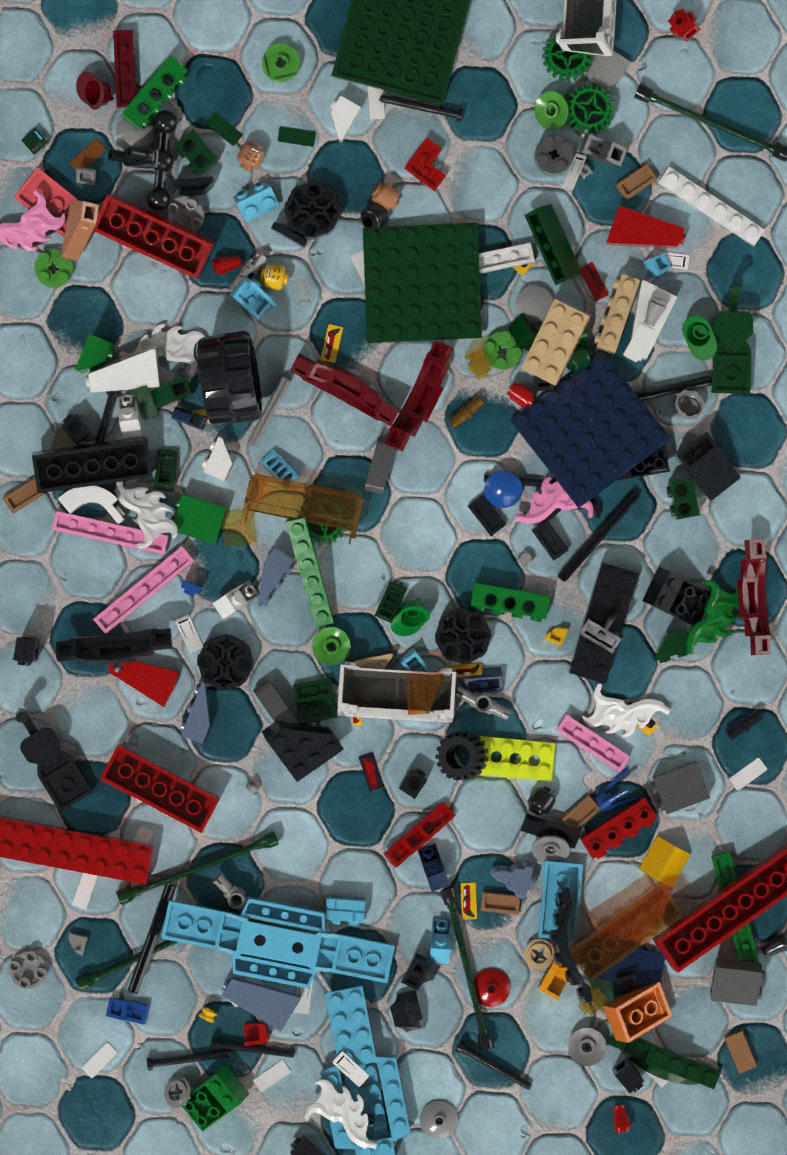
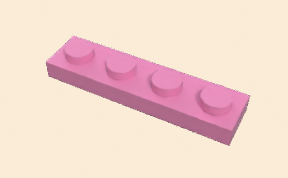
M567 714L556 729V731L618 772L622 771L630 759L629 755Z

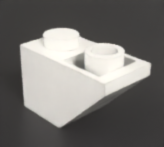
M134 394L119 396V423L123 439L142 436L139 405Z
M218 437L217 440H213L209 449L212 453L209 458H205L202 468H205L204 473L226 482L233 463L224 440Z
M250 580L218 599L213 605L222 619H225L257 598L259 594Z

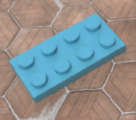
M545 860L538 930L539 938H549V935L552 934L551 930L558 928V925L554 924L553 914H555L554 909L562 907L557 902L556 893H558L559 888L569 887L573 908L568 920L567 936L568 940L577 941L583 864Z

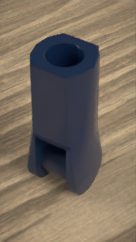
M179 407L174 408L171 416L173 420L200 430H204V422L208 420ZM193 416L198 418L195 425L191 423Z

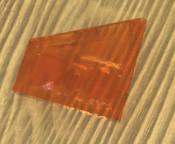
M444 674L407 676L408 715L429 714L444 679Z

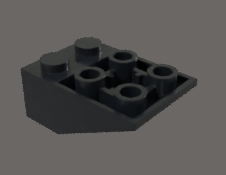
M708 432L704 433L675 456L710 502L741 478Z
M666 445L661 446L616 481L670 472Z
M659 567L642 601L693 626L702 619L705 613L704 608L711 592L671 571ZM670 611L679 614V616L672 614Z

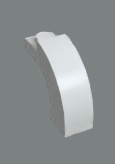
M98 486L73 488L58 498L70 514L74 513L84 504L98 503L108 511L117 524L125 521L123 517L125 515L124 511L119 505L114 506L119 501L118 498L104 488Z

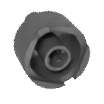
M558 135L544 137L538 143L534 153V161L539 171L544 175L552 177L566 172L573 160L572 145L567 139ZM556 152V156H559V158L556 157L555 160H552L551 155L548 154Z

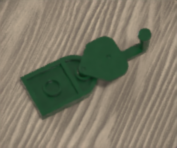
M735 283L729 286L728 311L719 312L715 317L714 332L720 340L717 342V351L712 357L711 393L750 394L752 353L746 340L753 333V317L748 312L738 311V295L741 294L742 288Z

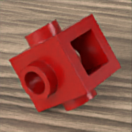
M683 8L675 11L668 20L671 25L669 28L676 37L679 35L686 42L701 30L695 22L697 20L696 16L691 11L687 12Z

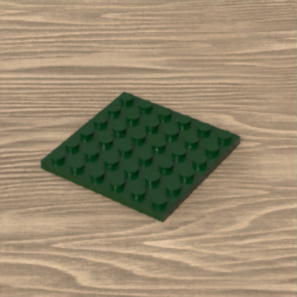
M351 0L331 77L443 106L470 0Z
M477 222L382 227L376 231L363 228L368 344L482 338Z

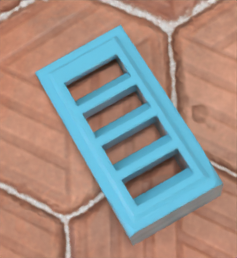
M274 449L260 461L285 490L300 478ZM276 456L277 459L268 466L266 463ZM279 462H281L282 465L277 470L273 471L272 468ZM286 467L288 470L278 477L277 474ZM291 473L292 476L284 483L282 480Z
M415 648L410 649L399 658V661L407 671L420 672L425 668L424 672H432ZM419 662L421 663V664H420L419 666H417L414 670L411 669V668H412L413 666H415L417 663H419ZM415 681L423 691L435 683Z

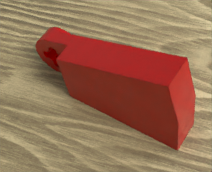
M138 661L122 663L121 666L124 669L115 672L114 664H109V672L113 676L162 707H165L173 693L179 671Z

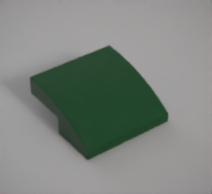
M331 678L293 685L300 723L308 724L338 718Z

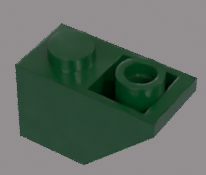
M185 376L151 391L157 409L193 396Z
M685 627L665 634L653 656L654 661L659 660L660 663L670 661V657L678 655V658L689 655L686 654L687 644H685L688 633Z

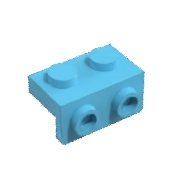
M267 180L257 182L254 187L248 190H241L233 197L245 223L280 206Z
M244 277L230 295L255 319L259 320L270 305L275 307L277 303L272 300L274 296L271 293L260 288L262 285L254 278L250 280Z

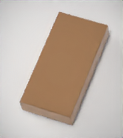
M646 163L615 186L627 201L658 180L648 163Z
M33 478L4 496L3 500L11 513L14 514L45 495V493H37L36 480Z
M588 794L560 820L566 827L578 830L599 812L601 808Z
M482 891L480 911L519 915V897H516L514 894Z
M742 1030L724 1037L739 1074L757 1067Z

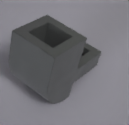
M585 133L579 151L598 162L621 167L627 148L612 141H604L590 133Z

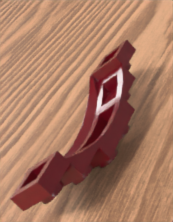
M435 340L430 352L427 353L416 382L402 410L390 428V433L384 443L387 446L403 452L410 436L415 437L422 422H428L444 389L440 385L449 369L445 365L453 351L451 346Z
M299 353L290 369L292 373L300 376L302 380L389 426L393 424L401 409L384 399L385 395L369 387L371 383L338 365L334 368L319 359L315 362Z
M764 539L744 540L745 559H741L742 579H737L739 617H744L745 636H750L751 656L771 654V633L765 595L767 560Z

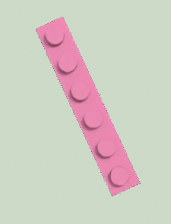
M59 511L55 513L52 530L139 549L137 544L142 543L145 539V535L140 529ZM160 534L154 538L150 546L141 550L165 555L169 536Z
M181 546L93 620L107 634L193 563L194 559Z

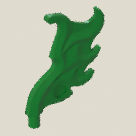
M703 581L705 585L711 587V594L704 608L706 616L690 628L685 640V644H687L686 654H694V645L698 642L714 643L718 640L716 635L727 637L732 634L734 630H727V626L736 621L739 614H732V610L738 605L737 586L736 592L729 594L720 589V586L715 581Z

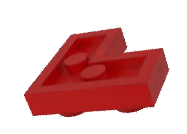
M426 138L404 167V170L434 192L446 178V175L431 165L442 151V148Z

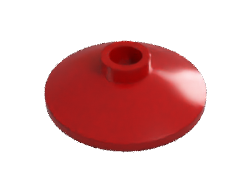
M489 968L482 970L474 978L480 1004L487 1007H495L501 1005L508 998L510 982L502 971ZM490 985L495 987L493 992L488 991Z

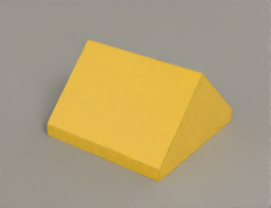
M657 835L639 869L672 888L691 854Z

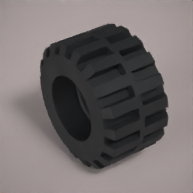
M467 731L447 735L445 739L439 742L441 746H438L436 751H439V754L435 755L436 759H439L437 766L442 767L440 770L442 774L446 773V777L453 778V780L475 778L476 775L482 773L481 769H485L486 764L484 762L488 761V757H485L488 749L483 747L486 745L485 742H480L481 738L479 736H474V733ZM460 744L467 748L470 755L469 762L465 767L458 765L454 757L455 750Z

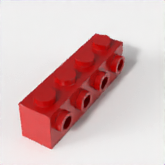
M642 797L579 839L592 859L595 857L600 859L607 854L606 850L613 847L615 849L623 844L622 840L626 837L632 838L639 833L638 829L645 826L647 828L654 824V819L657 816L645 797Z

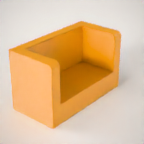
M553 960L539 983L538 989L559 1000L560 994L567 983L565 977L567 968H559Z

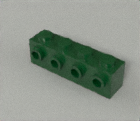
M552 203L525 214L524 216L555 285L583 274Z

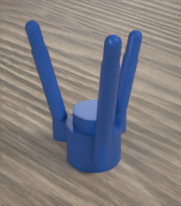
M625 768L609 785L598 792L599 796L595 799L602 811L607 809L610 811L615 807L640 799V796H635L615 803V799L629 792L628 788L613 796L610 792L607 793L628 772V768Z

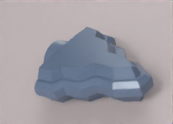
M524 861L522 864L514 863L510 867L504 865L491 868L490 872L497 881L505 883L507 889L513 891L516 897L524 900L528 890H534L537 875L533 874L535 863Z

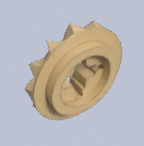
M536 939L526 945L524 958L531 968L543 970L552 964L555 952L548 941ZM544 947L543 955L546 959L539 957L535 960L536 954L533 949L540 951Z

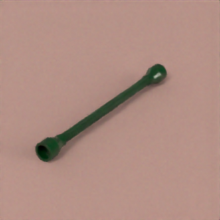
M271 831L254 841L253 844L251 843V845L248 844L237 850L235 849V851L219 855V857H214L212 860L210 859L198 865L196 864V866L180 870V872H175L173 875L162 877L159 880L157 879V881L141 885V887L120 889L116 891L118 900L121 905H124L141 895L142 892L144 893L149 891V889L152 890L163 886V884L165 885V883L181 879V877H186L188 874L202 871L204 868L220 864V862H225L227 859L241 856L243 853L245 854L252 850L275 847L279 845L277 836L274 831Z
M229 907L223 909V911L231 912ZM165 940L160 944L158 943L155 945L152 955L175 943L177 944V942ZM141 952L122 960V962L120 961V963H115L111 967L104 968L102 971L86 973L76 977L79 989L82 992L104 976L137 962Z

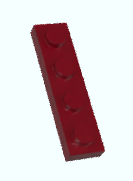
M133 30L113 31L116 106L117 108H126L136 97Z

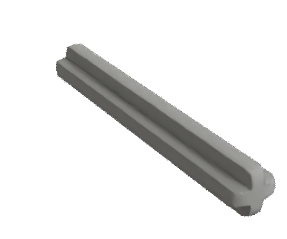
M282 376L261 418L248 439L250 445L256 447L291 382L288 378Z

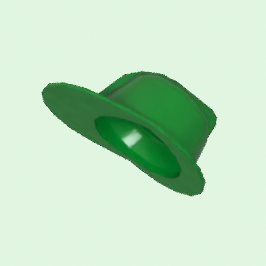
M691 316L683 323L682 332L690 352L699 360H709L715 355L718 346L713 326L701 316Z
M419 597L415 600H408L401 605L400 612L392 620L391 629L399 636L412 635L430 619V612L425 608Z

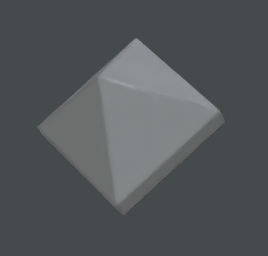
M77 167L76 183L95 186L96 170L87 167Z

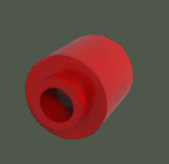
M514 381L507 392V395L510 396L509 399L523 408L526 405L530 407L536 398L533 396L535 392L520 382L518 384Z

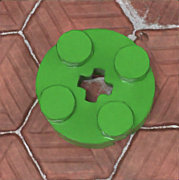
M277 43L271 45L264 53L262 68L271 81L279 83L288 82L298 74L300 58L297 51L291 46ZM279 58L287 62L283 68L276 66Z
M46 250L38 256L35 262V274L38 280L47 287H62L73 275V263L70 259L61 258V250ZM53 263H56V266L59 267L55 274H52V271L49 270Z
M507 331L492 334L484 345L485 360L491 367L507 370L514 367L522 355V347L516 344L512 334ZM499 346L508 348L506 351L507 355L504 356L497 353Z

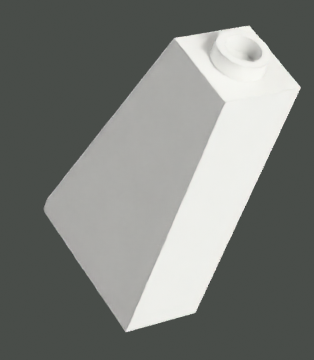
M642 280L639 286L630 341L640 323L652 328L654 331L638 361L647 359L677 299V296ZM652 297L667 302L665 306L667 308L655 326L644 323L648 302Z
M157 345L91 369L88 374L89 376H86V386L90 387L91 393L137 389L143 386H147V388L160 387L161 379Z

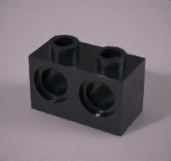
M17 637L13 660L18 661L17 664L23 666H31V663L37 662L40 639Z
M627 1057L612 1069L615 1077L629 1093L632 1091L637 1092L643 1087L644 1079Z

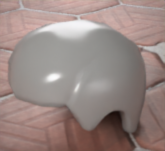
M685 389L677 395L675 408L681 417L694 419L703 412L704 401L696 391Z

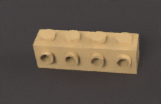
M624 274L620 278L616 277L613 286L616 289L615 294L609 297L607 307H610L608 314L603 315L600 323L603 325L602 331L597 332L594 343H597L596 349L615 354L640 283L639 279Z

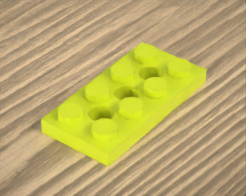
M479 736L481 738L480 742L484 741L486 744L483 746L484 749H488V753H485L488 761L484 762L486 767L481 769L482 773L480 775L552 781L555 743ZM495 751L500 752L502 755L499 762L491 760V754ZM513 753H518L521 757L518 764L510 762V756ZM532 755H537L540 758V762L536 766H532L529 763V758Z

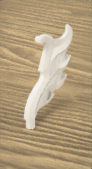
M160 324L154 328L152 338H149L146 334L140 339L137 349L133 352L135 353L157 345L158 358L165 357L167 361L188 363L191 367L189 373L194 375L197 368V362L194 358V346L199 339L205 336L198 331H191L181 335L178 333V330L182 328L181 326H176L166 332H162L165 324ZM121 350L119 358L130 354Z
M123 481L115 482L116 489L114 491L120 503L127 509L138 513L136 520L145 535L144 541L137 544L139 549L150 546L154 538L162 533H171L172 539L177 536L178 528L176 524L166 517V512L172 513V509L168 505L159 502L160 498H166L163 493L159 491L148 493V488L145 487L129 490L123 487Z
M599 683L594 691V698L596 700L595 712L589 718L584 715L582 718L584 723L590 727L608 725L610 729L605 731L608 734L625 729L626 732L622 734V737H628L634 733L636 724H639V727L642 729L649 723L656 711H661L668 715L671 708L664 705V702L655 699H642L633 704L626 705L623 700L603 696L600 692L602 684Z
M326 1079L317 1080L315 1084L321 1086V1095L316 1103L311 1104L307 1108L304 1118L308 1120L310 1115L316 1112L334 1123L339 1121L343 1124L352 1142L365 1149L366 1147L376 1149L377 1141L368 1140V1137H366L368 1115L367 1113L361 1114L364 1107L363 1098L358 1094V1101L355 1102L345 1086L342 1087L344 1092L338 1093L330 1081Z

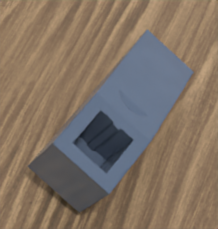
M274 547L264 561L258 606L260 607L263 604L266 606L272 599L270 594L273 589H279L284 582L281 579L285 573L289 575L295 566L292 564L294 559L277 547Z
M204 681L201 685L197 684L193 694L196 695L194 703L190 702L187 709L189 717L187 721L183 720L180 731H183L181 736L201 744L204 743L211 726L207 688Z

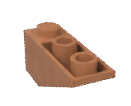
M71 200L61 258L74 261L79 260L96 225L99 205Z

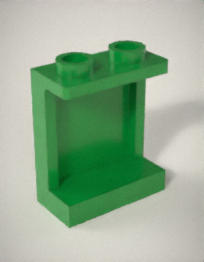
M183 494L181 498L178 497L175 504L177 509L176 516L172 515L171 520L178 528V533L217 544L227 508Z

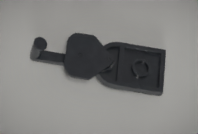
M19 708L15 719L17 722L23 723L30 734L21 742L20 750L29 763L38 764V777L59 811L62 812L93 793L92 788L73 758L65 751L59 750L61 741L55 731L49 727L38 730L26 710Z

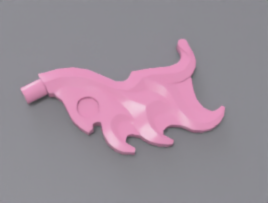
M35 190L33 194L38 198V202L21 216L20 222L0 224V241L13 249H18V244L20 243L25 250L35 251L38 247H34L33 242H46L50 240L51 237H46V232L61 228L66 221L65 213L60 218L54 217L46 207V199L43 194Z
M550 476L541 485L542 494L536 491L533 494L529 512L526 515L516 514L515 521L534 524L546 519L557 508L567 511L577 509V506L557 481L553 484L549 483ZM588 501L580 508L587 509L588 517L592 518L593 505Z

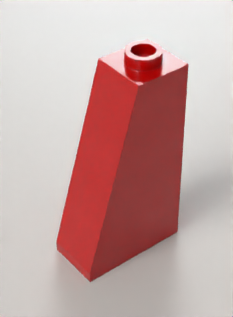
M619 206L606 244L614 246L678 248L679 244L683 245L686 234L683 233L685 229L683 227Z

